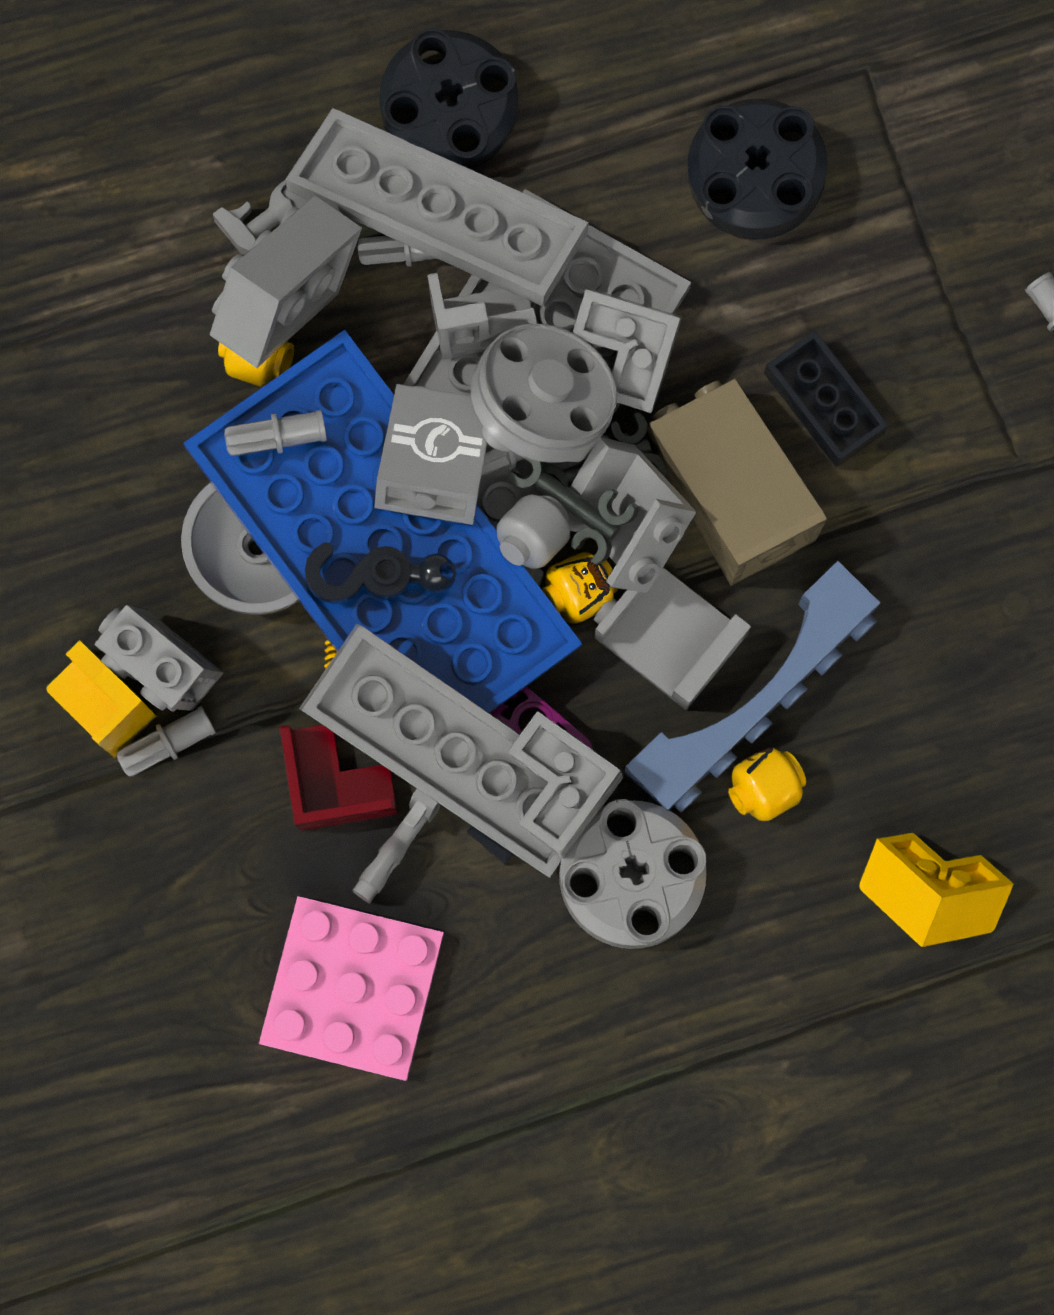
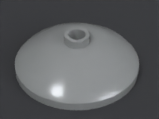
M209 483L193 500L182 527L181 547L183 558L194 583L216 604L243 614L274 613L299 602L264 553L254 555L249 551V545L254 540L214 486Z

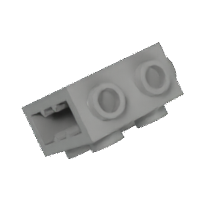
M126 605L122 610L116 608L109 613L98 629L102 635L94 645L105 653L101 661L120 677L125 679L129 676L143 684L144 687L141 689L140 694L162 711L165 708L173 712L176 709L193 711L223 674L219 668L150 611Z

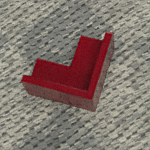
M290 725L280 726L294 824L300 831L398 814L392 773L383 765L341 771L336 737L333 731L324 725L295 730Z

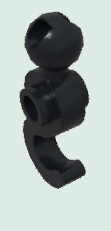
M326 542L316 547L307 558L305 566L306 582L312 594L323 602L332 604L349 601L357 596L363 586L374 597L385 600L396 598L402 594L409 583H419L428 592L440 593L449 589L456 578L455 565L445 555L431 554L423 558L420 563H410L404 553L388 546L375 548L354 567L348 579L341 585L326 583L320 574L321 568L333 556V546L330 543ZM445 569H451L453 576L446 578L440 572Z

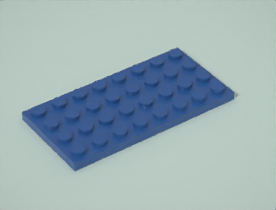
M344 330L184 442V447L337 652L355 625L359 624L490 714L579 649L582 643L523 565H514L503 556L500 550V542L497 538V530L478 505H476L473 525L374 508L377 477L394 394ZM316 410L322 411L327 441H316L282 448L283 453L279 454L277 449L231 456L227 451L224 432L228 426L271 419V414L276 413L277 418L312 413L316 412ZM326 542L330 543L333 546V556L321 568L320 574L326 583L341 585L348 579L354 567L375 548L388 546L404 553L410 563H420L423 558L431 554L445 555L455 565L456 578L449 589L440 593L428 592L419 583H409L402 594L396 598L385 600L374 597L363 586L357 596L349 601L332 604L323 602L312 594L307 586L305 566L307 558L316 547ZM445 569L440 572L446 578L453 576L451 569Z

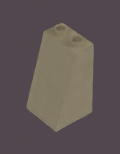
M735 379L724 385L720 381H715L704 386L695 393V400L680 408L677 403H673L660 409L652 416L653 422L649 423L647 438L657 456L664 461L666 472L675 488L696 511L693 520L730 586L816 542L827 520L822 509Z

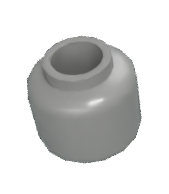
M530 494L522 497L497 524V538L500 542L501 553L510 563L517 566L523 565L524 567L537 569L547 565L570 538L569 516L566 509L560 502L550 496Z

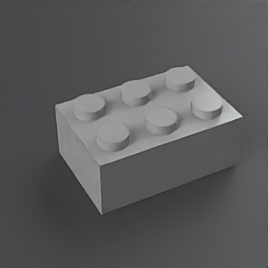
M315 195L300 208L292 207L285 214L276 229L272 232L269 230L262 232L249 252L244 256L241 254L235 255L227 264L222 278L226 281L224 290L212 308V313L216 316L210 336L258 368L339 294L362 227Z

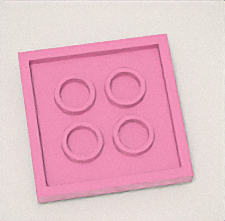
M297 896L259 1044L407 1081L444 932Z

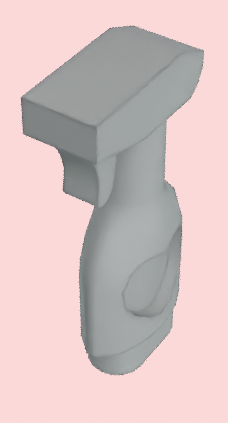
M284 180L272 192L268 209L248 224L244 225L242 223L251 213V206L248 202L240 208L230 211L221 207L213 213L215 223L239 253L245 255L252 249L262 232L265 230L271 231L280 225L283 217L292 207L300 208L309 200L288 191L286 180Z
M416 789L409 803L410 811L393 835L379 849L377 857L359 877V882L353 889V892L369 904L376 894H379L383 889L392 870L400 864L408 847L425 822L428 821L430 823L440 809L438 802Z

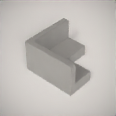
M438 274L427 275L431 305L443 360L484 352L506 330L524 324H537L534 308H531L530 300L508 290L500 288L443 300Z
M591 288L586 289L573 333L586 342L618 351L612 371L616 385L617 403L649 413L654 410L683 316Z
M537 711L507 752L512 758L548 783L519 822V825L564 859L621 782L623 776L621 770Z

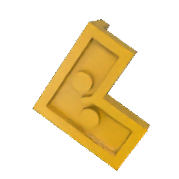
M79 640L66 653L72 662L47 686V692L92 736L91 738L100 747L116 758L118 750L128 746L157 716Z
M914 833L878 838L876 840L859 887L865 895L921 947L992 933L996 928L1014 884L982 855L944 861Z

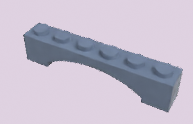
M837 561L801 597L798 605L805 613L797 641L784 665L762 691L732 715L703 730L668 739L661 732L625 767L624 774L654 804L665 808L667 811H671L675 807L682 813L702 793L696 785L709 773L718 778L738 758L732 750L743 739L746 738L751 744L754 743L773 724L767 716L779 704L786 710L789 709L807 691L808 688L802 682L814 670L822 676L841 658L842 654L837 648L849 636L857 642L874 626L877 620L872 614L880 602Z

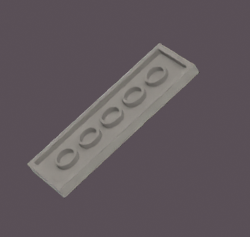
M332 108L286 178L288 191L308 200L315 195L349 219L540 306L545 305L588 233V222L426 149L415 146Z
M356 624L299 709L550 878L561 862L562 857L519 825V822L548 784L507 753L520 735L366 628Z

